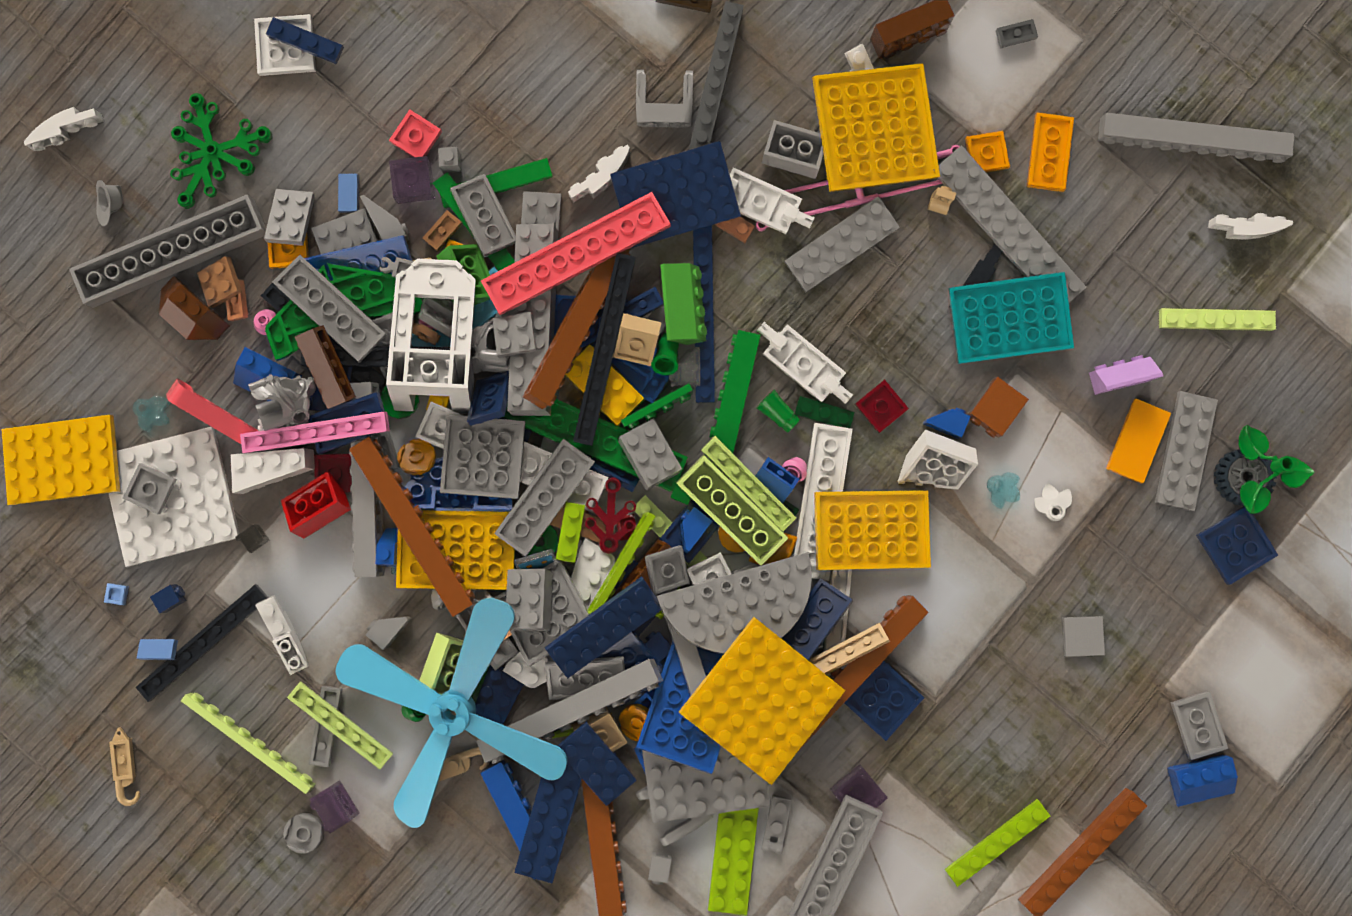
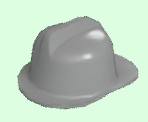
M98 180L96 184L97 218L102 226H106L109 223L110 215L117 212L123 204L122 189L119 185H105L102 180Z

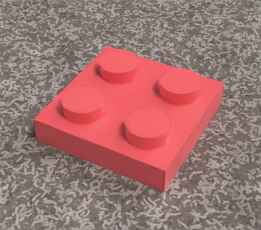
M409 110L389 141L422 163L442 133V130L412 110Z

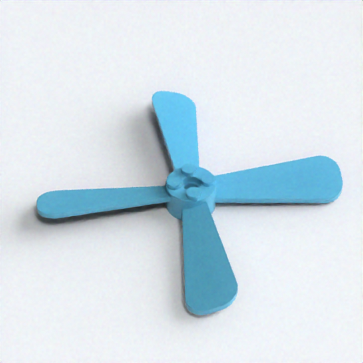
M485 598L474 606L450 689L442 695L362 644L348 647L342 653L336 665V676L342 684L429 715V721L434 730L394 800L396 816L409 827H420L426 821L452 737L464 730L544 779L556 780L563 775L568 763L567 755L560 747L476 715V705L471 696L515 620L513 608L504 601L495 598ZM450 710L455 711L456 715H453Z

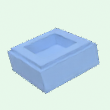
M107 583L104 603L126 605L129 586Z

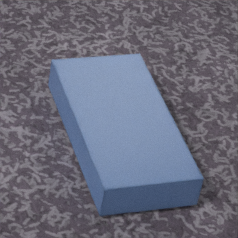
M338 174V211L340 213L358 211L359 175Z
M140 639L137 659L175 660L178 640Z

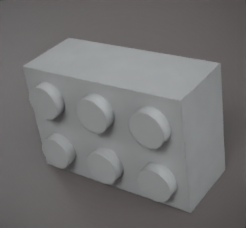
M774 120L762 164L816 179L824 154L821 133Z
M654 418L619 437L618 442L646 491L681 472L682 468Z
M547 569L508 570L506 603L515 612V620L510 628L511 631L551 630L553 572Z

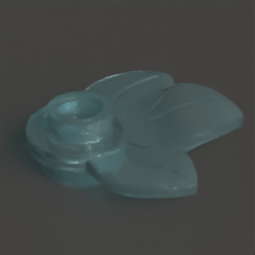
M153 396L149 400L138 399L135 401L133 412L138 416L140 428L150 432L153 424L158 426L169 424V418L163 409L170 404V401L161 396ZM142 404L146 406V411L144 412L139 410V406Z
M1006 472L1001 476L994 475L988 479L987 488L991 492V501L997 508L1002 509L1005 501L1017 502L1020 500V492L1015 486L1020 480L1018 475Z

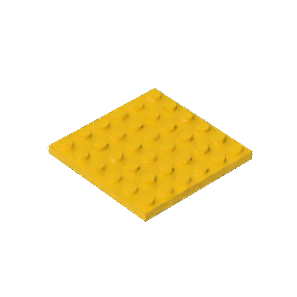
M923 63L812 77L829 192L940 177Z
M753 617L679 710V713L772 785L845 690L758 619Z

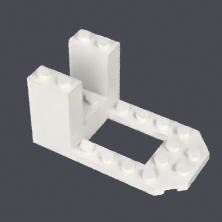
M416 259L408 269L402 270L396 275L386 381L392 405L396 411H414L415 395L449 396L452 411L463 414L469 413L474 391L471 344L476 280L463 269V266L458 261ZM415 297L454 299L450 350L411 348Z

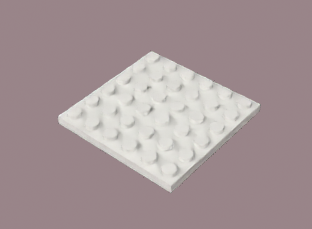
M213 427L117 451L120 492L109 493L125 567L241 538L216 432ZM139 463L177 479L161 514H156L122 499Z

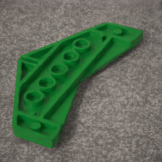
M328 264L333 278L330 281L324 265L318 270L367 317L384 316L393 312L396 278H393L392 274ZM415 297L414 314L420 313L421 298ZM291 300L265 327V332L276 361L285 359L299 350L295 336L319 327Z

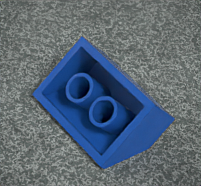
M244 347L236 362L233 384L251 392L248 384L266 378L270 374L279 378L287 377L290 379H295L300 374Z
M1222 754L1167 768L1178 807L1235 793L1238 776L1233 758Z

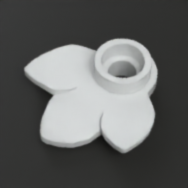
M1049 483L1043 488L1042 497L1034 498L1036 509L1041 513H1045L1052 521L1063 519L1065 509L1072 502L1070 489H1065L1059 493ZM1053 508L1058 510L1057 515L1052 513Z

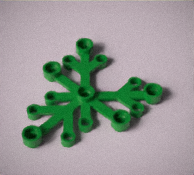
M194 93L189 98V103L196 110L198 118L189 110H184L181 113V119L186 123H192L200 127L205 142L189 135L188 131L182 126H176L171 131L172 138L177 142H188L201 149L192 153L186 151L180 153V161L184 164H190L194 160L203 158L200 164L181 170L173 168L170 172L171 177L176 181L194 174L186 191L179 194L177 198L179 205L185 209L194 206L195 198L193 194L202 178L205 184L204 193L211 198L216 196L217 189L213 186L208 170L211 162L214 168L213 177L218 181H223L226 178V173L222 170L219 158L238 167L239 172L244 176H250L254 173L255 166L250 160H239L223 151L240 147L248 151L250 155L258 156L260 148L254 143H249L257 140L262 143H268L273 136L272 132L265 126L257 128L256 132L247 135L253 125L248 119H242L239 123L240 130L235 139L220 144L213 141L209 126L220 109L214 102L207 104L206 99L199 93ZM196 98H199V101L197 103H194V100ZM212 106H215L214 111H210ZM187 114H190V117L188 119H185V116ZM245 123H249L248 127H243ZM180 130L181 134L176 136V133ZM262 131H265L264 136H260ZM211 147H214L213 152H209ZM256 147V151L252 153L251 149ZM188 155L189 158L184 161V156ZM244 164L248 165L246 169H242ZM176 172H180L178 177H175ZM218 172H222L221 177H217ZM213 188V192L208 194V190ZM187 196V201L182 202V199Z

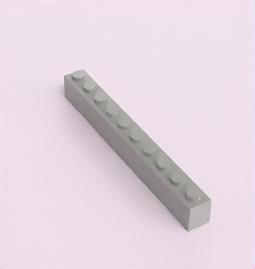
M1105 113L1100 118L1098 141H1104L1106 144L1123 143L1124 146L1142 145L1141 147L1143 148L1160 147L1161 150L1179 149L1180 152L1197 151L1198 154L1215 153L1220 157L1233 155L1238 159L1247 157L1254 158L1257 161L1269 159L1275 163H1282L1293 156L1294 133Z
M350 383L356 396L350 401L379 392V383ZM380 433L371 436L374 439L377 438L381 443ZM364 439L351 443L350 448ZM349 450L351 456L350 474L352 476L350 492L353 501L351 505V513L353 514L351 530L354 536L352 551L354 553L353 572L355 577L384 576V566L375 564L377 543L383 534L382 502Z
M648 659L507 727L538 739L543 738L547 740L554 737V732L558 730L564 732L571 729V724L575 722L581 724L588 721V716L594 713L596 716L607 711L606 708L611 705L615 708L624 704L623 700L628 697L632 700L641 696V691L645 689L651 691L658 688V683L662 682L663 679L655 660ZM480 739L476 741L485 763L492 762L496 764L504 760L503 756L505 754Z

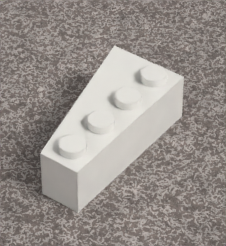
M302 448L231 454L232 493L245 494L251 490L265 487V485L315 469L314 450Z

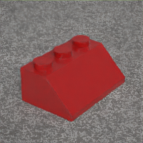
M328 471L281 500L290 532L303 539L351 510L345 492Z

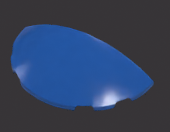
M443 457L437 458L434 466L428 472L421 475H411V479L404 487L405 489L408 488L414 498L411 500L415 506L419 505L422 510L510 512L513 508L511 498L440 493Z

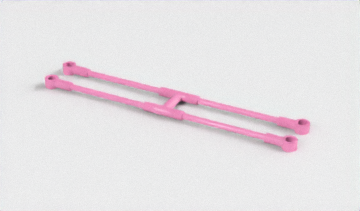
M953 145L950 149L937 152V159L950 156L953 153L952 150L958 149L960 146ZM828 180L784 191L792 194L828 185ZM936 180L864 196L863 188L855 189L857 195L855 199L804 213L811 216L844 207L850 208L869 203L878 196L881 199L939 185L942 182ZM759 222L756 223V229L758 231H765L766 228H768V226L766 225L765 227L760 228L758 226Z

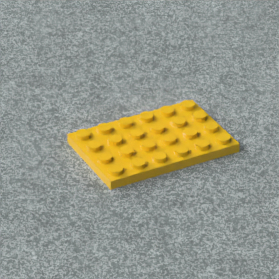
M114 415L1 429L7 505L120 492Z
M928 490L814 492L816 570L931 568Z
M422 510L424 521L429 522L433 527L434 532L432 534L443 543L445 548L442 550L446 556L450 555L455 563L453 567L456 572H460L464 577L465 582L463 584L467 589L507 590L508 570L515 569V549L494 533L509 512ZM398 530L396 588L435 589Z

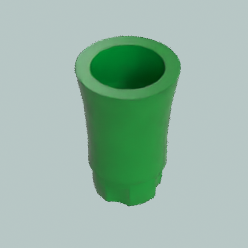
M667 333L662 335L656 354L651 362V366L656 373L666 376L672 375L678 370L679 343L668 341Z
M775 389L756 407L757 410L769 417L787 433L800 420L794 414V411L781 399Z

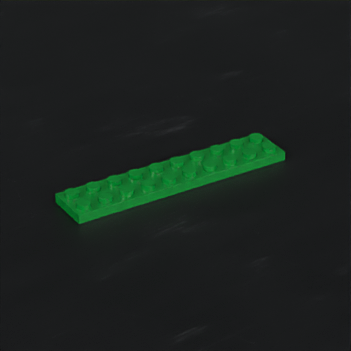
M557 399L551 406V416H512L506 407L505 416L501 417L505 420L525 421L526 429L558 443H561L564 439L585 455L638 478L618 442L619 437L629 432L628 430L599 418L593 446L573 442L580 409ZM672 450L683 470L688 457ZM681 472L657 486L672 493Z

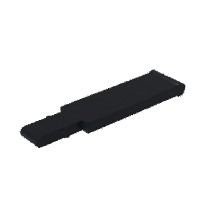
M995 243L989 253L987 252L985 255V259L978 261L963 286L987 283L996 270L993 266L998 262V258L1003 252Z

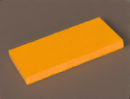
M1038 112L1035 114L1027 187L1059 192L1066 190L1074 117Z
M1135 398L1106 469L1138 483H1144L1171 413Z

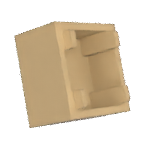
M623 313L613 358L651 366L661 322Z
M606 708L607 711L603 714L596 716L594 713L588 716L589 720L587 722L614 752L628 742L609 709ZM578 722L571 724L573 730H577L585 722L581 724H578Z

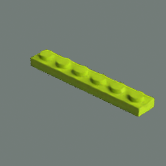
M644 512L590 604L588 614L594 612L605 604L608 598L610 599L616 590L614 588L616 583L623 579L627 564L630 565L635 558L634 552L643 545L645 541L644 535L654 526L655 522L653 520L655 515L650 512Z
M1036 799L944 870L956 886L959 887L1048 819L1050 814L1041 802Z

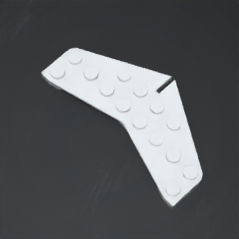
M585 538L580 546L571 579L588 609L612 569L615 558L612 554L604 553L597 544ZM519 652L507 663L503 671L524 685L535 688L547 681L545 662L554 660L548 655L534 665L527 666L521 652Z

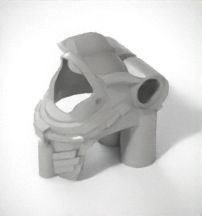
M493 319L483 326H477L472 330L471 359L473 373L481 371L502 373L509 371V356L498 357L496 350H492V346L495 343Z
M270 374L266 378L248 384L251 394L255 399L271 400L255 405L264 431L289 423L291 425H301L309 420V398L316 391L313 377H308L306 380L298 375L295 379H290L287 377L279 378Z

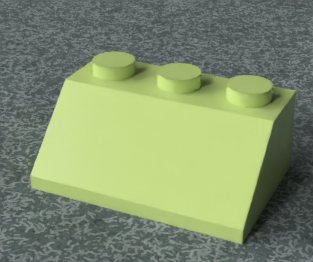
M436 633L419 681L440 695L448 691L463 640Z

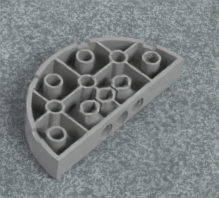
M806 552L659 595L657 599L661 611L670 625L683 638L702 649L715 653L725 654L753 617L781 638L798 621L808 601L812 581L809 553Z

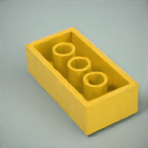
M591 345L572 362L574 363L569 373L565 374L583 394L594 353V348ZM611 366L601 411L616 426H620L622 424L621 420L631 415L645 399Z

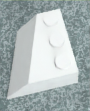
M925 430L906 455L898 484L914 482L918 486H922L924 483L933 484L937 488L958 490L978 465L976 449Z

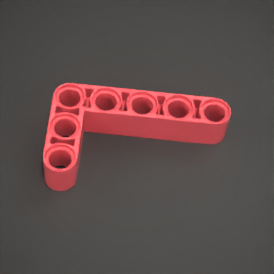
M178 378L166 394L167 400L240 444V434L258 431L195 393L190 385Z

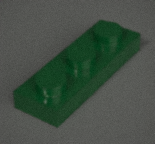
M799 396L794 414L826 425L850 428L855 412Z

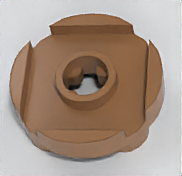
M413 320L412 333L417 335L422 341L436 345L441 335H438L437 332L421 323L415 324Z

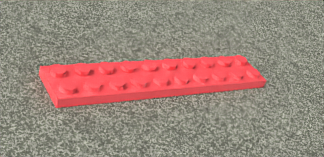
M651 192L481 280V283L498 314L502 315L612 258L617 253H621L671 227V223Z

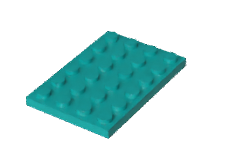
M1065 272L948 288L958 364L1074 348Z

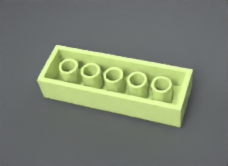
M704 454L676 482L760 566L788 539Z

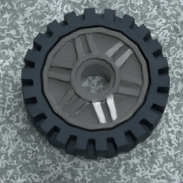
M1240 449L1225 454L1218 461L1220 463L1216 464L1215 469L1217 471L1214 472L1213 476H1216L1214 484H1217L1216 490L1221 492L1220 496L1222 498H1226V501L1232 502L1235 505L1244 506L1240 498L1242 485L1248 481H1255L1260 484V482L1272 475L1273 472L1270 468L1272 461L1261 459L1259 456L1255 460H1249L1243 456ZM1243 473L1247 475L1246 482L1242 478ZM1277 476L1263 485L1270 493L1274 491L1272 487L1276 486L1274 479H1277Z

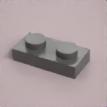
M1033 19L996 29L1000 49L1038 38Z

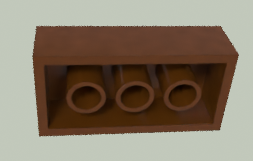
M933 0L876 24L870 40L879 59L883 57L890 58L897 51H907L914 44H923L933 36L940 37L947 33L955 15L948 0Z

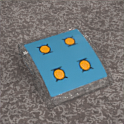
M549 549L516 559L514 562L517 569H543L556 561L554 549Z

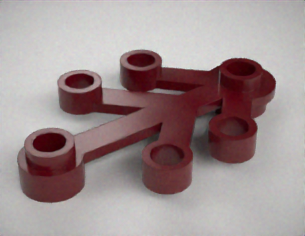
M617 478L608 479L604 485L605 490L608 492L607 514L601 509L595 498H589L585 504L587 509L592 510L606 525V532L604 533L596 525L597 522L594 518L589 517L584 522L585 527L591 529L600 539L599 547L607 554L615 552L619 546L618 541L635 528V523L632 520H627L623 523V527L614 534V526L628 513L636 509L634 501H627L624 507L615 514L616 492L621 488V483ZM611 482L615 484V489L613 490L609 488V483ZM590 500L595 502L593 508L588 505ZM628 503L633 505L632 510L627 509ZM588 520L594 522L593 527L587 525ZM627 522L632 524L631 529L626 528ZM607 540L612 542V546L610 548L606 547L605 542Z

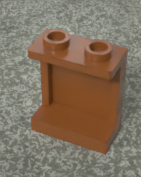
M996 377L991 381L987 391L968 415L974 425L978 427L981 425L986 429L985 432L989 436L999 438L1003 436L1029 399L1005 381Z

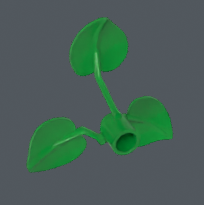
M1245 425L1242 428L1238 444L1243 456L1249 460H1255L1258 456L1261 459L1272 460L1270 468L1274 472L1260 482V484L1255 481H1248L1240 489V498L1246 510L1250 514H1256L1263 511L1271 499L1270 491L1263 487L1265 483L1281 474V480L1286 486L1297 488L1303 485L1315 472L1307 464L1294 457L1284 456L1277 458V456L1263 455L1269 449V441L1265 434L1249 425Z

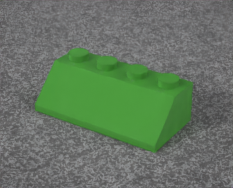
M691 263L661 264L667 340L684 345L705 342L707 329L704 322L705 309L703 307V290L701 288L702 273L699 266Z

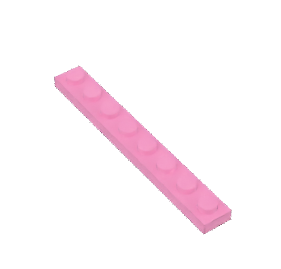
M378 412L267 431L240 434L242 453H252L390 432L388 413Z

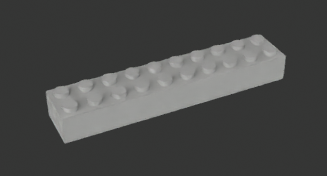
M247 194L79 264L69 270L83 304L94 308L264 237L266 227L255 200Z
M516 224L515 262L558 241L559 232L555 225ZM556 287L512 309V315L526 312L532 313L537 351L510 356L507 411L512 416H551V406L541 409L523 398V395L554 338Z

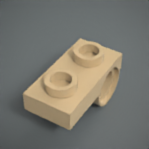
M938 187L931 194L928 210L946 215L950 204L955 199L956 193L952 192V189L949 187Z

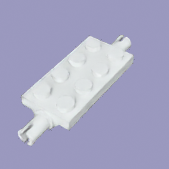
M733 167L730 177L742 215L784 234L787 233L793 222H797L810 229L815 217L799 211L798 207L802 198Z
M763 322L762 326L758 328L757 332L770 341V345L763 355L818 401L822 402L829 393L835 394L845 404L852 397L853 394L840 385V380L846 372L788 324L781 332H776L766 322Z

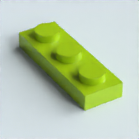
M566 502L556 560L576 562L585 505Z

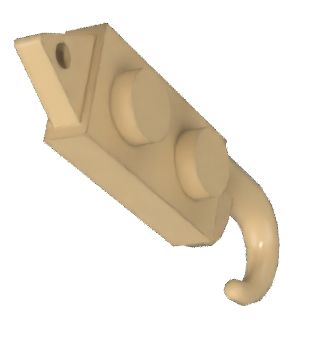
M119 727L113 740L109 742L113 781H115L117 800L124 806H132L138 802L140 792L137 791L134 799L128 800L125 798L124 787L132 784L136 777L132 738H129L123 729Z
M479 747L446 757L439 781L469 770L470 757L482 755ZM484 762V764L480 766L479 769H485L489 765V762Z

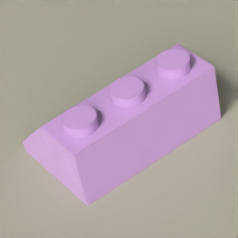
M1143 355L1131 358V362L1125 363V360L1113 362V366L1107 367L1106 364L1094 367L1095 370L1090 372L1089 375L1096 395L1149 382L1163 377V373L1151 357L1143 358Z

